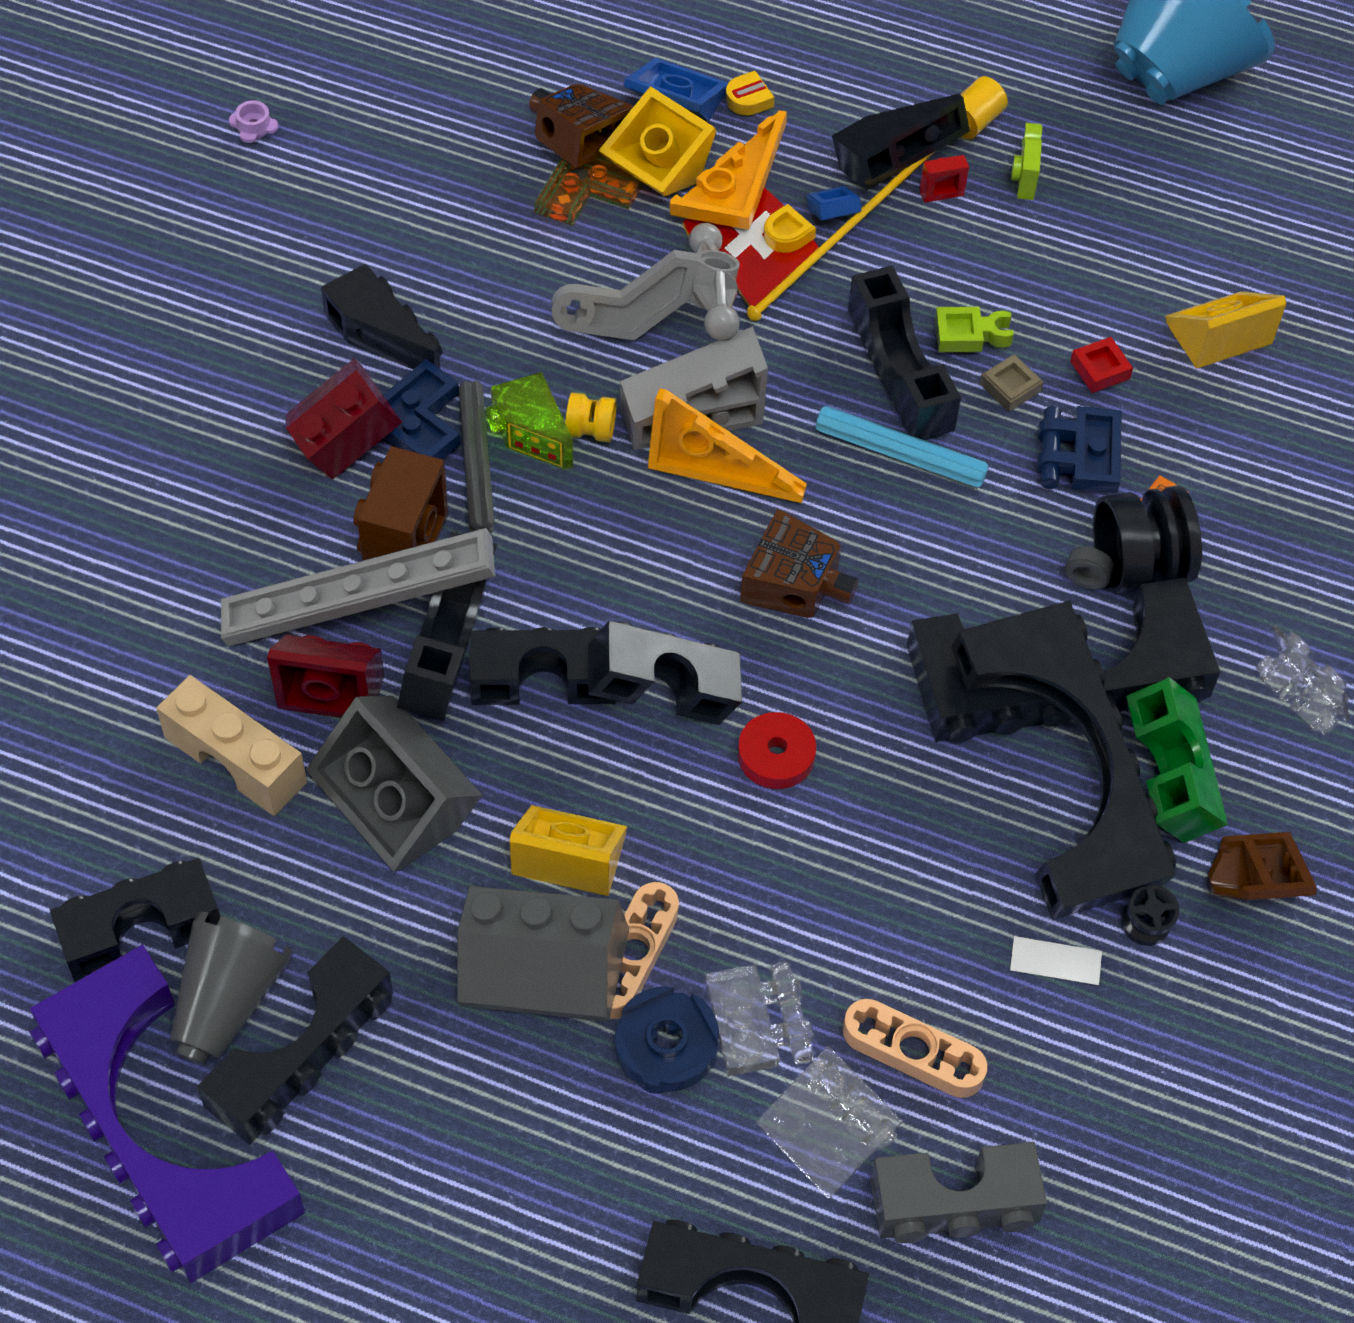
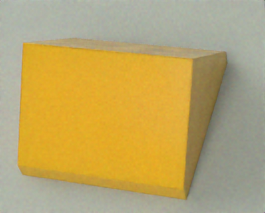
M650 86L598 151L602 156L661 195L667 196L696 184V177L704 170L717 131L715 127Z
M1240 291L1166 315L1165 318L1168 327L1195 368L1198 369L1272 344L1286 307L1285 295Z
M531 805L511 831V874L609 896L625 840L627 826Z

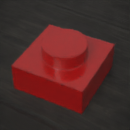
M965 155L924 161L919 189L924 203L964 196L969 172V165Z
M1112 337L1073 350L1070 360L1092 393L1129 380L1133 371L1132 365Z

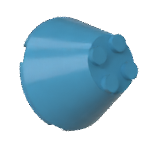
M1129 0L1114 43V50L1119 57L1115 66L1127 79L1133 80L1136 77L1146 86L1145 91L1148 96L1157 104L1163 105L1167 100L1176 99L1265 63L1274 54L1275 42L1265 19L1257 23L1246 8L1252 2L1251 0Z

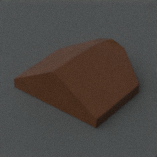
M1290 832L1224 836L1220 843V850L1207 877L1210 889L1215 895L1244 900L1313 896L1317 892V886Z

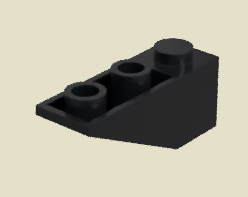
M367 264L321 286L325 316L349 344L410 369L416 368L425 359L440 368L442 348L438 339L433 333H426L420 327L413 310L407 304L401 305L394 297L388 281L383 276L377 277Z

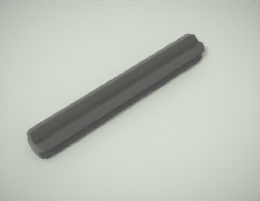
M464 381L459 386L469 528L470 532L487 528L491 534L494 531V511L483 385L479 381Z

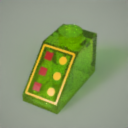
M540 372L491 386V406L486 407V415L492 432L500 431L506 447L564 470L572 468L573 439L543 373Z

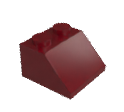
M355 357L286 414V429L303 454L332 480L402 423L399 416Z
M285 635L269 649L267 656L277 709L342 718L356 697L379 696L384 678L381 648H374L362 642L346 644L326 641L314 635H305L303 637Z

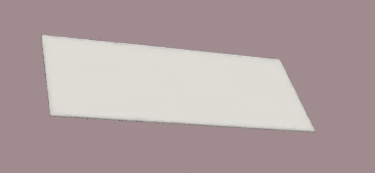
M1014 936L1010 970L1099 985L1102 951Z

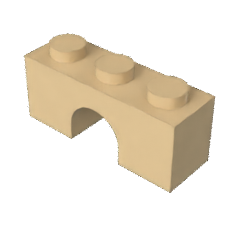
M189 675L156 707L164 737L200 764L209 755L216 758L233 776L237 790L271 815L275 816L307 783L301 752L192 675Z

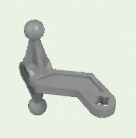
M700 223L692 229L689 235V245L694 253L673 250L621 290L581 284L562 286L554 293L551 300L552 317L559 327L568 331L635 341L687 301H691L693 304L708 311L704 318L706 332L716 340H728L735 336L740 326V318L732 308L737 296L736 278L740 263L732 255L719 251L723 239L720 230L713 224ZM572 300H578L580 308H582L577 309L575 315L567 314L566 306H570Z

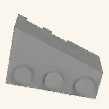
M753 326L736 333L735 336L728 340H718L620 381V411L633 450L650 447L654 404L659 388L668 390L728 431L763 424L768 366Z

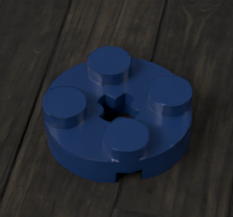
M673 987L651 988L633 997L622 1010V1016L617 1023L615 1031V1053L625 1073L632 1080L640 1083L645 1091L659 1094L664 1091L682 1090L703 1079L715 1065L719 1039L718 1022L711 1008L700 997L692 993L689 997L684 993L674 992ZM665 1029L669 1035L678 1033L681 1038L676 1040L674 1048L658 1047L655 1044L658 1040L657 1031Z

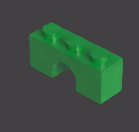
M1170 677L1126 696L1136 738L1151 751L1160 775L1146 780L1149 795L1152 797L1158 815L1155 817L1156 824L1183 843L1227 826L1228 822L1196 697Z

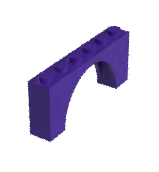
M142 944L29 1008L37 1024V1027L30 1030L29 1033L43 1058L45 1059L54 1054L61 1068L53 1073L67 1098L70 1100L78 1095L86 1110L78 1115L93 1142L103 1137L112 1151L103 1157L118 1184L120 1185L129 1180L137 1193L129 1201L145 1228L155 1224L162 1235L163 1240L155 1245L171 1273L181 1268L191 1284L305 1214V1209L298 1189L273 1150L257 1159L232 1167L218 1169L186 1168L165 1162L147 1153L121 1127L117 1114L116 1094L119 1076L126 1057L140 1035L157 1018L175 1006L168 983Z

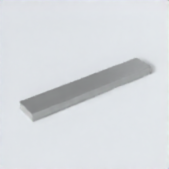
M487 528L222 598L221 639L229 647L495 577L492 536Z

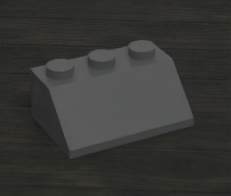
M358 696L353 700L306 768V771L392 871H401L455 833L483 795L406 710L397 708L398 701L394 696Z
M469 886L457 931V1002L459 1006L609 1022L629 934V926L619 900Z

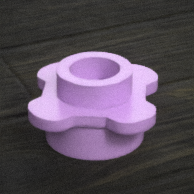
M252 100L240 104L235 113L229 117L230 126L238 129L240 139L246 143H252L256 139L264 137L266 133L273 134L278 130V121L270 118L268 107L260 101Z

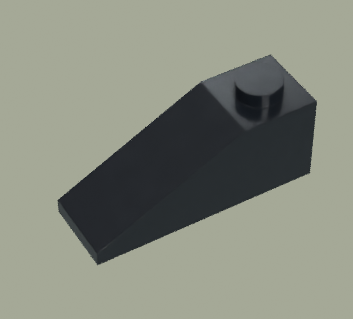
M955 94L865 116L832 135L840 170L865 190H868L970 132L964 98L960 94Z

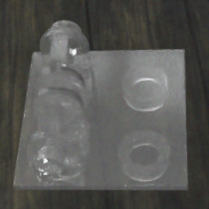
M1275 625L1272 630L1279 656L1274 660L1269 655L1261 660L1256 667L1261 673L1259 679L1277 695L1282 691L1279 698L1283 702L1291 699L1307 685L1308 687L1292 701L1289 708L1293 712L1298 711L1297 715L1313 732L1319 730L1323 735H1326L1338 723L1334 716L1339 714L1345 721L1350 719L1347 705L1349 697L1343 690L1347 685L1329 665H1325L1321 669L1308 657L1312 651L1296 633L1292 631L1286 635Z
M830 1046L826 1047L756 1121L761 1129L828 1199L840 1189L879 1147L884 1150L896 1139L897 1134L894 1131L903 1122Z

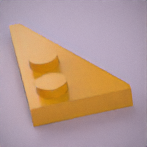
M778 110L775 115L767 117L757 126V134L746 144L739 141L716 160V164L712 168L703 171L696 177V186L682 198L676 194L669 203L670 215L749 230L787 124V111Z
M659 388L654 404L648 459L649 469L802 503L807 483L668 390Z

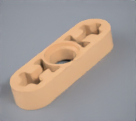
M651 882L640 887L624 914L629 926L627 941L631 939L640 940L648 946L649 952L640 960H629L623 956L620 972L625 975L621 983V995H615L610 1019L621 1018L622 1010L627 1002L641 993L677 921L678 896L670 886L664 883ZM656 901H662L664 903V911L659 910L655 914L651 922V929L644 926L647 920V906H653Z
M862 999L856 1001L846 1012L843 1036L848 1045L853 1049L954 1097H970L981 1089L987 1073V1061L983 1053L976 1047L876 1000ZM869 1017L876 1021L875 1028L869 1030L867 1035L862 1034L858 1031L859 1024ZM890 1027H894L897 1030L893 1035L891 1047L885 1046V1039L889 1035ZM908 1037L920 1038L927 1044L929 1054L922 1059H910L902 1053L900 1043ZM940 1049L945 1051L943 1061L941 1060L939 1069L936 1070L932 1066ZM961 1062L970 1065L969 1074H966L963 1080L957 1079L954 1076V1067L957 1068Z

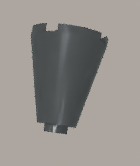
M198 912L192 923L170 1035V1041L178 1045L175 1052L176 1055L203 1066L208 1058L220 1059L288 966L293 956V951L288 946L285 947L281 954L275 951L273 947L277 939L243 923L223 916L220 917L217 925L206 923L205 920L208 912Z

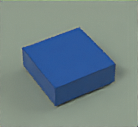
M845 186L810 193L806 196L808 210L821 221L861 212L860 197Z

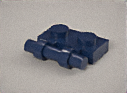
M1054 406L1047 407L1044 410L1043 420L1039 423L1038 439L1042 442V452L1037 457V471L1041 474L1042 487L1046 489L1058 487L1059 475L1067 473L1072 474V489L1118 493L1121 480L1122 411L1077 406L1074 420L1061 419L1060 408ZM1063 441L1073 442V452L1060 451V443Z

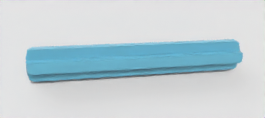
M824 406L817 417L816 429L819 432L976 488L981 487L986 478L988 464L973 457L829 406Z

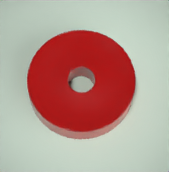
M770 712L759 715L749 721L740 734L738 744L739 765L744 774L760 786L770 789L793 787L807 778L813 769L817 748L816 739L809 726L796 716L783 712ZM772 747H780L785 752L781 754L772 753L769 749Z

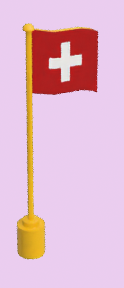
M981 76L960 94L964 98L970 132L961 137L964 139L975 138L1006 109L1008 105L1007 95L1002 86L994 79ZM933 153L903 169L861 208V212H857L820 247L812 240L796 251L782 253L771 249L766 244L764 239L765 221L771 214L785 205L765 187L749 230L688 218L683 221V227L688 237L692 229L700 223L713 224L720 230L723 239L719 251L730 254L739 261L740 265L736 278L737 291L748 305V318L752 321H759L762 318L761 313Z

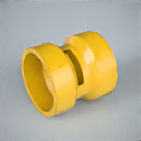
M571 392L566 412L565 437L579 439L583 435L593 436L596 441L611 443L616 419L617 399L603 396L599 400L589 399L586 394Z

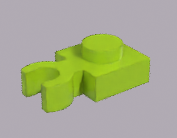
M1025 123L1021 155H1014L1011 180L1018 181V199L1034 200L1040 173L1042 124Z
M936 307L934 319L938 352H982L984 342H989L991 345L1000 348L1011 346L1014 331L998 329L1009 328L1012 317L1011 312L996 311L989 316H981L980 307Z

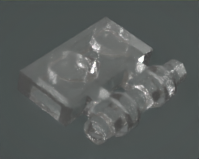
M784 961L773 964L770 967L773 981L762 983L760 982L756 964L705 974V986L711 1010L717 1019L719 1027V1043L727 1076L779 1067L780 1057L777 1047L780 1046L791 1048L795 1064H805L814 1060L810 1043L814 1040L810 1021L804 1020L799 1001L803 997L799 979L793 978L789 962ZM773 1003L780 1005L784 1023L771 1025L766 1005Z

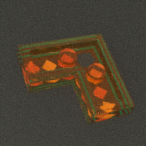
M605 157L597 158L578 168L561 158L534 202V213L574 226L590 197L629 210L644 183Z

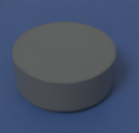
M1091 547L1073 549L1065 565V574L1074 584L1093 590L1106 587L1114 571L1112 559L1106 553Z

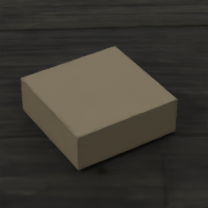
M1015 354L981 374L980 385L1008 412L1040 393L1044 383Z

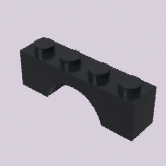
M894 266L853 275L848 312L909 435L924 440L955 431L961 396L945 365L941 364L933 367L923 355L913 328L910 297Z
M451 531L450 537L458 536L461 534ZM493 543L494 556L497 548V544ZM489 578L432 594L420 635L416 636L405 669L397 708L442 721L445 720L471 638V631H473Z
M344 936L308 971L312 994L316 1000V1010L307 1030L290 1045L271 1052L255 1053L233 1048L196 1086L203 1107L249 1145L260 1134L267 1135L275 1129L283 1118L286 1106L297 1095H306L318 1082L323 1067L334 1056L336 1058L343 1056L354 1044L360 1028L369 1019H378L387 1010L392 1001L393 989L390 972Z
M672 1219L667 1220L666 1223L653 1221L637 1281L636 1301L690 1314L696 1305L712 1291L728 1285L746 1284L759 1287L774 1295L788 1310L793 1323H859L869 1273L859 1271L854 1263L843 1259L832 1258L822 1262L805 1258L803 1252L789 1246L778 1245L768 1249L751 1245V1241L748 1238L735 1233L724 1232L720 1233L718 1237L698 1232L694 1225L681 1220Z

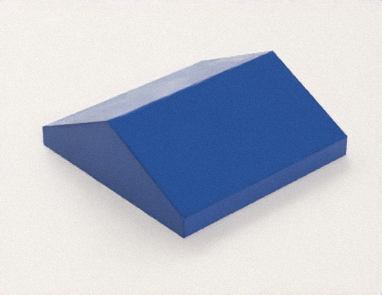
M658 58L652 59L625 78L624 87L639 97H642L651 86L699 118L710 121L726 95V87L728 85L725 81Z

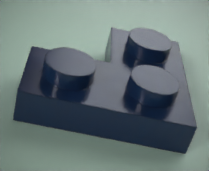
M425 359L383 394L402 421L398 427L384 438L400 449L443 460L460 445V433L435 414L459 394V383Z

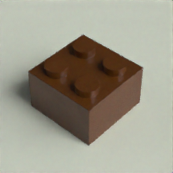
M390 446L383 463L377 462L374 466L370 479L371 490L367 499L361 498L354 512L353 524L359 530L357 552L362 554L363 561L438 541L449 515L444 460Z

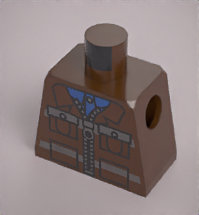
M573 84L553 94L543 88H539L532 94L529 101L530 110L537 114L535 126L537 140L576 168L602 157L598 150L634 107L629 103L582 84Z
M777 509L742 575L740 602L811 618L816 615L825 596L849 605L855 595L859 578L838 571L841 545L838 541L788 513Z

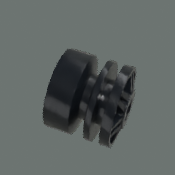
M1176 485L1166 487L1162 491L1149 489L1143 494L1142 501L1138 495L1132 492L1101 496L1097 500L1093 513L1094 548L1106 553L1114 563V571L1107 585L1109 591L1115 594L1138 591L1140 584L1151 583L1152 578L1155 582L1186 577L1187 583L1197 579L1202 561L1201 530L1192 498L1185 488Z

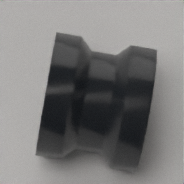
M1148 884L1139 887L1133 892L1121 915V926L1124 933L1131 941L1139 945L1153 946L1160 944L1167 938L1171 928L1178 919V901L1167 888L1160 885ZM1140 915H1145L1147 918L1151 919L1152 924L1145 921L1144 918L1140 917Z

